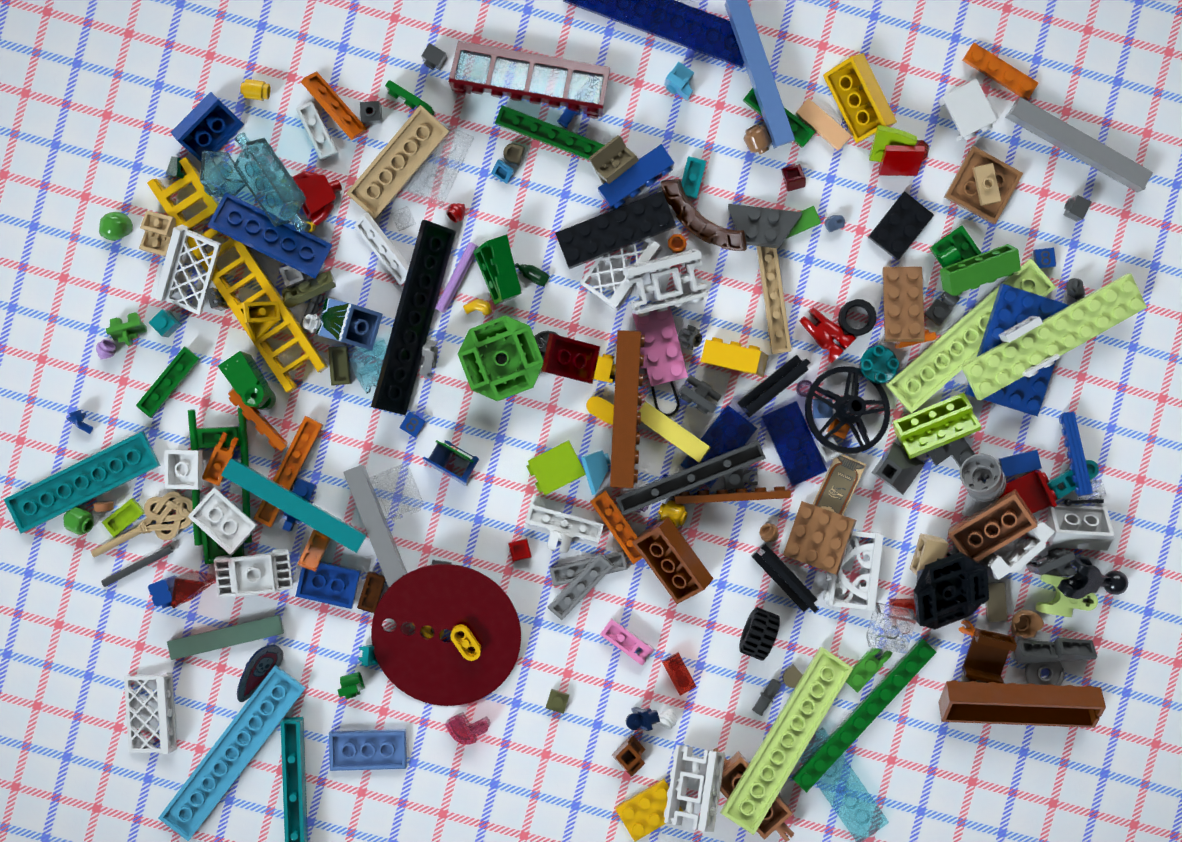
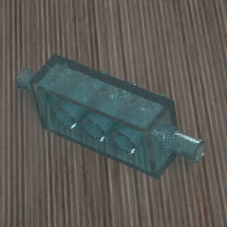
M245 133L238 134L235 137V141L242 150L233 167L274 227L292 222L298 232L306 229L308 224L299 213L306 197L286 170L282 161L277 157L273 148L265 138L250 141Z

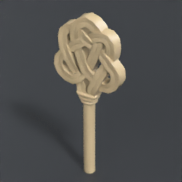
M178 491L169 492L163 497L156 496L148 499L144 505V512L147 518L142 520L138 527L92 550V556L97 557L141 533L145 534L155 531L157 537L162 540L175 538L180 529L187 528L193 524V521L188 517L193 511L192 499L183 496ZM173 510H176L175 515H169ZM154 520L156 521V524L150 525ZM174 521L172 524H164L165 522ZM164 530H171V532L167 534Z

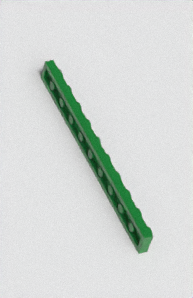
M921 638L791 778L807 793L937 652Z

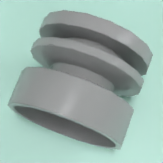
M983 453L974 454L967 458L961 466L960 479L969 495L976 501L992 502L1004 493L1007 486L1006 476L998 461L991 455Z

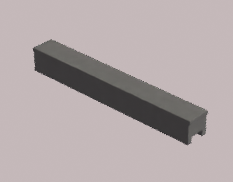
M756 440L618 495L615 498L622 515H626L764 460L766 457L759 440Z

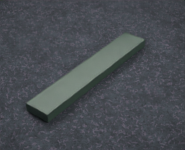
M279 614L169 640L167 645L170 658L174 660L284 633Z

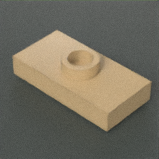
M993 163L972 168L980 205L1000 202L1001 197Z

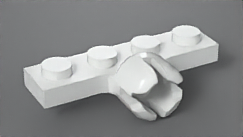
M532 504L529 506L525 520L526 524L549 530L550 535L547 547L555 551L557 542L560 541L559 553H567L574 537L599 543L604 524Z

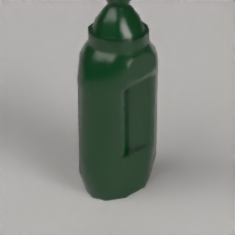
M515 264V267L519 269L526 279L539 286L544 287L550 277L546 272L533 265Z

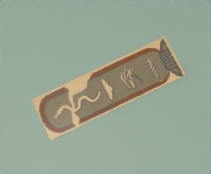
M844 454L833 459L812 505L844 515L867 464Z

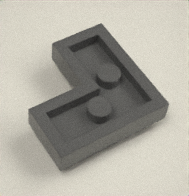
M964 437L926 452L935 466L952 456L960 469L964 461L975 454Z

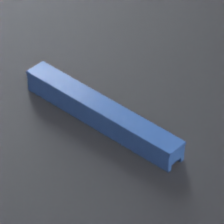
M726 0L724 6L773 148L792 143L795 138L748 1Z

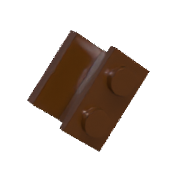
M975 628L962 666L965 677L972 681L1004 683L1001 673L1009 651L1015 652L1017 647L1013 636Z

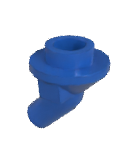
M81 410L69 413L70 417L66 418L68 421L89 434L92 432L93 427L82 422L86 413H81Z

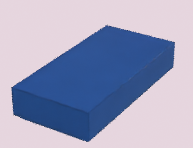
M1038 450L998 458L1006 477L1042 469Z

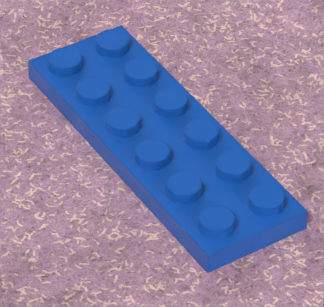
M225 192L208 223V227L316 279L332 247V244Z

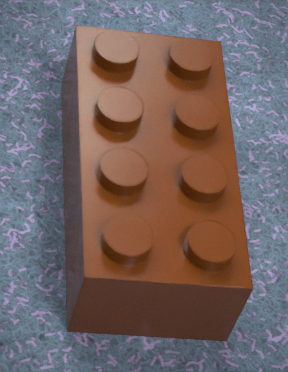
M669 517L643 531L632 542L676 604L705 590L713 580L711 574Z

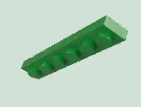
M501 105L495 124L588 161H590V156L604 146V144Z

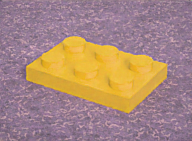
M665 779L660 780L615 807L634 842L666 824L664 823V811L667 807L669 785Z

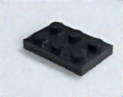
M904 191L869 234L868 238L898 261L934 214Z

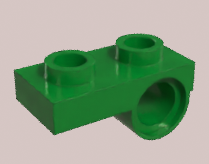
M355 672L341 676V688L337 691L339 697L345 696L346 699L360 695V691L365 689L361 673Z

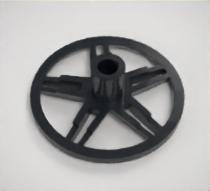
M850 366L836 367L821 374L810 386L805 399V417L812 434L828 449L843 454H856L872 448L882 439L890 421V404L882 385L871 382L878 390L882 400H864L858 396V376L860 375L864 378L865 376L861 369ZM848 372L843 397L819 387L820 383L827 377L836 373ZM851 373H854L852 382V393L851 395H849L848 393L851 382ZM815 391L823 394L824 396L832 400H835V403L833 404L824 397L822 398L821 396L816 394ZM813 396L836 410L820 431L812 415ZM868 405H884V408L866 410ZM884 411L881 429L870 441L861 416ZM837 419L839 423L823 436L824 430ZM847 423L860 446L854 448L842 447L830 442L828 438ZM854 423H856L858 430L862 436V439L865 442V445L861 441L860 435L858 434L855 426L853 425Z

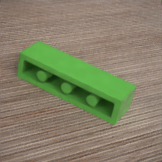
M1006 244L941 268L942 288L950 295L957 296L966 290L977 289L982 284L995 282L998 278L1011 276L1014 272L1021 270L1019 251L1017 248Z

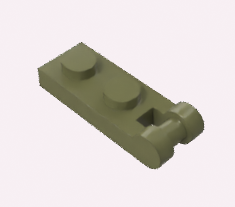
M331 271L321 273L316 279L312 278L304 281L293 288H284L282 296L285 306L292 308L336 287Z

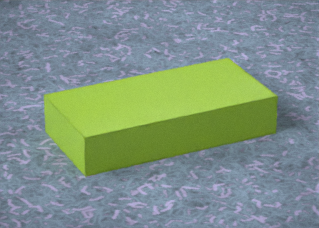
M132 498L106 518L102 524L113 537H116L143 516L145 512L137 501Z

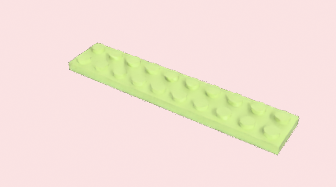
M1032 259L1027 260L1021 266L1020 271L1014 272L1013 275L1001 283L1046 297L1056 288ZM1000 285L885 384L910 414L962 370L961 366L977 357Z
M1127 273L1042 321L1043 324L1010 343L1003 342L963 364L961 368L977 400L981 401L1024 377L1022 374L1028 368L1036 366L1049 356L1055 354L1061 356L1146 309L1147 306L1132 274Z
M819 647L720 811L722 815L752 835L756 833L852 672L853 667L823 647Z

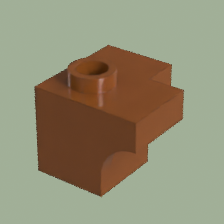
M631 735L612 756L632 777L645 764L641 759V755L646 749Z

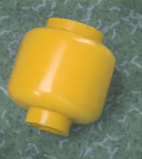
M669 500L666 504L662 503L658 511L661 521L669 517L676 528L683 526L688 516L686 507L682 504H675L674 500Z

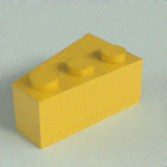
M712 337V340H705L700 362L764 377L769 355L760 351V347L749 345V348L741 347L742 343L731 341L730 344L723 343V339Z

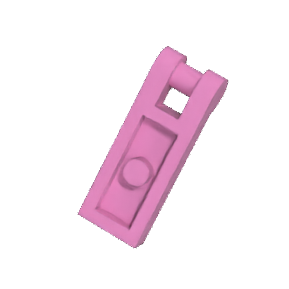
M612 618L600 633L602 637L641 665H644L646 657L654 651L652 647ZM638 647L643 649L640 654L635 653Z

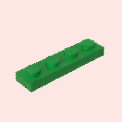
M752 88L743 99V102L762 116ZM784 108L795 138L793 142L803 148L815 131Z
M184 346L136 404V407L148 417L153 418L201 358Z

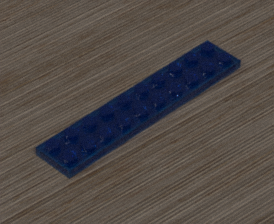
M563 0V2L739 68L743 67L744 61L730 21L675 0Z

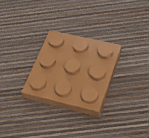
M972 146L944 198L994 225L998 221L1023 173L979 148ZM993 163L1001 201L981 206L972 168Z
M801 501L783 555L838 575L857 520Z

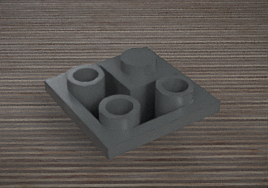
M893 442L871 473L904 495L925 463L917 457L910 459L905 449Z

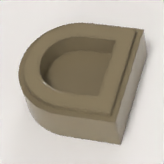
M514 143L508 144L503 151L505 160L520 166L525 147Z
M792 664L784 671L782 678L788 687L795 688L803 675Z

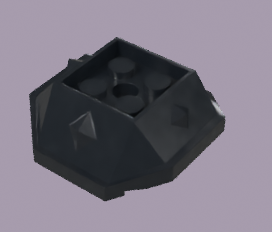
M959 552L943 559L938 558L935 562L925 565L924 569L917 571V582L913 591L916 622L920 626H926L935 630L973 614L981 604L989 600L987 568Z

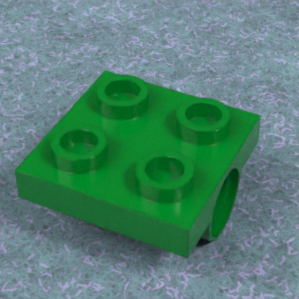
M963 225L929 247L942 268L982 254Z

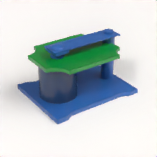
M436 440L437 445L430 457H423L424 463L467 486V480L479 458L456 447L450 441L445 440L442 443ZM450 446H453V447L459 449L460 451H462V452L468 454L469 456H471V457H473V458L470 459L469 457H467V456H465L464 454L458 452L457 450L451 448ZM453 454L469 463L462 477L445 469Z

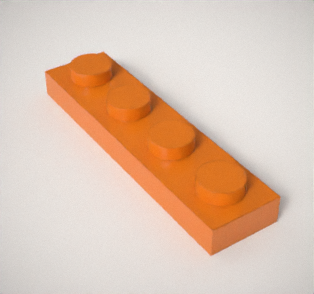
M976 43L970 46L962 59L963 62L1025 100L1030 98L1038 85L1037 81Z
M317 71L302 79L301 83L351 140L366 132L367 128Z
M232 388L228 393L230 396L229 400L233 405H239L243 410L242 414L249 421L252 420L256 424V430L261 435L265 434L269 438V444L274 449L278 448L280 451L287 447L288 442L256 408L245 405L241 396Z
M603 491L590 500V502L628 558L635 564L643 558L632 543L638 536L607 491Z

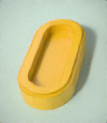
M598 396L589 398L586 404L588 412L602 421L613 425L614 405Z

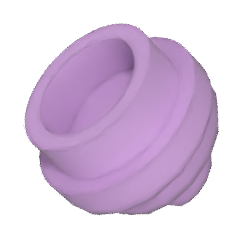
M103 339L96 345V352L100 359L111 358L116 353V345L110 340Z

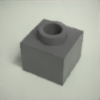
M430 43L421 55L423 61H425L424 65L432 70L434 68L440 70L448 58L446 52Z
M379 101L360 102L361 122L363 124L382 123V108ZM373 109V113L367 114V110Z
M1079 195L1069 198L1064 206L1066 210L1063 215L1076 222L1083 220L1092 202Z

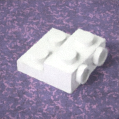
M165 450V489H202L203 450Z

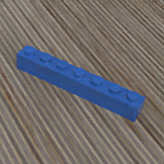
M1075 412L1062 413L1059 417V423L1062 424L1061 432L1065 437L1064 445L1068 450L1067 458L1070 459L1069 467L1073 472L1072 480L1076 485L1075 493L1078 494V497L1091 495L1093 491Z

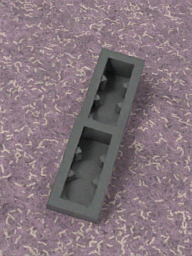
M1057 638L1054 642L1018 639L1014 652L1017 664L1092 660L1098 657L1092 640Z

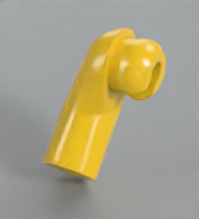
M476 299L463 306L466 314L478 310L487 316L492 312L490 303L480 299Z

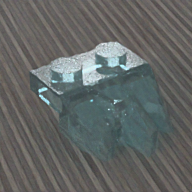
M384 339L375 342L373 350L358 348L348 352L354 373L366 394L371 392V387H376L387 349Z

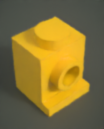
M603 354L602 357L598 356L594 380L613 383L610 375L614 376L616 364H613L614 356Z

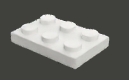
M213 488L188 515L197 526L230 555H233L258 527L255 522L217 488Z

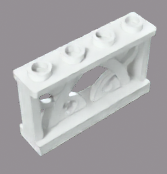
M853 531L851 538L855 543V547L852 548L851 544H848L837 575L841 582H836L835 574L826 572L828 588L824 590L823 599L828 606L875 611L883 534ZM857 537L871 538V543L859 545ZM861 552L863 557L866 554L869 555L868 561H862L860 556ZM856 555L858 562L868 569V573L859 575L851 584L843 573L842 567L849 559ZM863 579L866 581V585L864 587H862L861 584H859V587L856 588L860 580ZM841 588L842 593L840 595L845 594L847 589L850 592L847 598L838 600L835 597V590ZM853 594L864 599V604L849 601L852 599Z

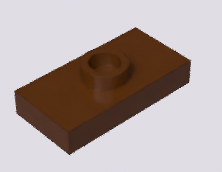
M368 571L357 606L358 609L375 613L386 582L384 575Z

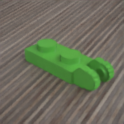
M878 642L870 651H867L853 666V670L846 680V683L857 693L893 654V652L887 650L879 659L874 657L883 648L884 644L882 642Z

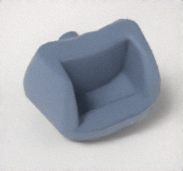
M832 215L825 220L824 224L829 232H833L845 226V219L842 215Z

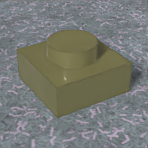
M551 689L545 708L564 714L569 694Z

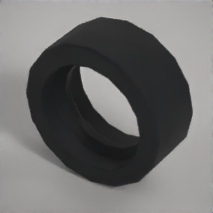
M863 299L847 302L841 307L838 314V322L842 330L854 336H861L870 332L874 328L877 318L875 308ZM855 306L864 308L868 313V322L860 329L850 327L846 320L847 312Z

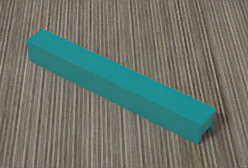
M230 459L221 474L224 478L355 553L358 552L367 536L362 531L236 459Z
M284 717L280 722L285 842H308L304 718Z

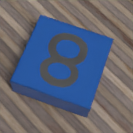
M1054 247L1033 250L1034 262L1040 269L1056 267Z
M409 411L399 428L416 438L426 421Z

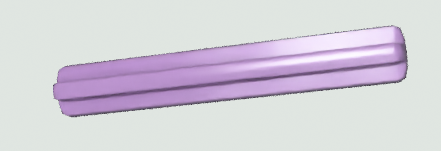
M472 242L468 243L436 305V309L442 313L447 311L475 257L473 251L478 246Z

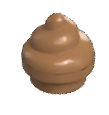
M766 523L759 531L761 539L765 542L778 540V528L774 524Z

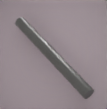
M169 545L101 580L102 585L106 587L174 552L173 548Z

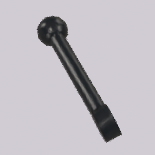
M1102 498L1090 500L1066 499L1064 501L1066 506L1071 504L1104 503Z

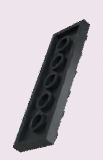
M660 191L558 231L555 234L568 268L571 269L674 229L677 226L663 191Z

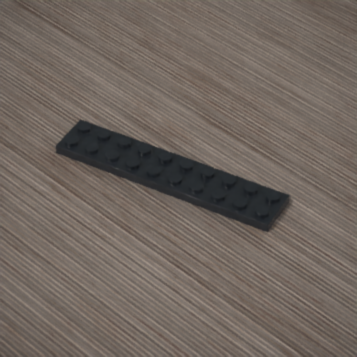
M428 220L421 221L371 404L373 408L406 416L422 358L423 345L426 344L454 242L455 230Z

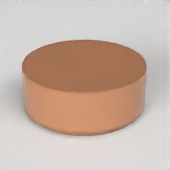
M113 501L93 503L94 511L106 512L114 509Z

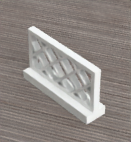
M182 224L173 228L154 299L159 301L166 300L200 315L202 314L207 297L206 289H209L222 244L189 230L190 227ZM188 236L194 238L198 246L191 249L187 242ZM209 244L215 247L213 255L208 256L203 246ZM197 248L200 249L204 259L196 261L192 250ZM188 253L192 264L185 266L182 260L183 254ZM202 261H206L209 268L208 272L204 274L198 265ZM194 265L199 276L192 279L187 268ZM180 271H183L188 280L182 284L177 277ZM199 278L204 285L203 290L200 291L197 290L193 282ZM187 283L190 284L194 292L189 296L186 295L182 287ZM178 288L182 296L180 300L172 297L173 290ZM196 296L199 302L198 307L192 306L188 298Z
M648 238L644 240L649 243L645 250L637 251L635 243V252L624 254L622 248L620 255L611 256L608 254V257L602 256L597 258L580 282V285L618 311L635 288L636 283H626V276L623 281L615 282L614 272L623 271V269H613L611 259L622 258L623 267H626L625 257L635 255V264L654 260L662 250V247L657 242ZM609 260L610 270L600 272V262ZM611 273L612 283L602 285L600 275ZM645 273L639 274V275H635V276H633V277H637V276L643 277V275H644ZM598 276L599 286L591 287L586 282L590 277ZM613 286L614 294L608 299L603 295L602 288Z
M173 673L125 676L129 753L161 752V754H169L177 749ZM131 680H136L141 685L136 692L131 688ZM150 680H156L157 688L154 692L147 686ZM143 688L150 694L146 701L138 695ZM135 698L142 704L137 711L132 707V701ZM152 698L158 702L156 710L148 705ZM144 707L151 713L147 720L139 714ZM136 717L143 723L139 730L133 726V720ZM153 717L159 721L157 729L149 723ZM145 727L153 733L149 739L141 733ZM137 736L144 742L141 748H135L134 739ZM154 736L160 740V747H155L150 742Z

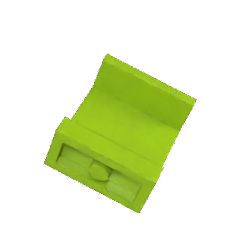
M569 440L528 460L529 465L526 466L530 475H535L538 481L535 485L539 493L543 492L544 495L586 475Z

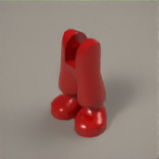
M812 307L809 313L817 323L814 325L804 316L799 322L822 349L829 351L827 360L832 363L856 337L854 335H844L840 326ZM833 340L838 341L841 347L836 345Z

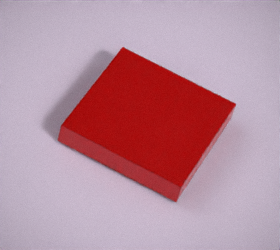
M886 145L878 170L879 175L917 176L925 154V146Z

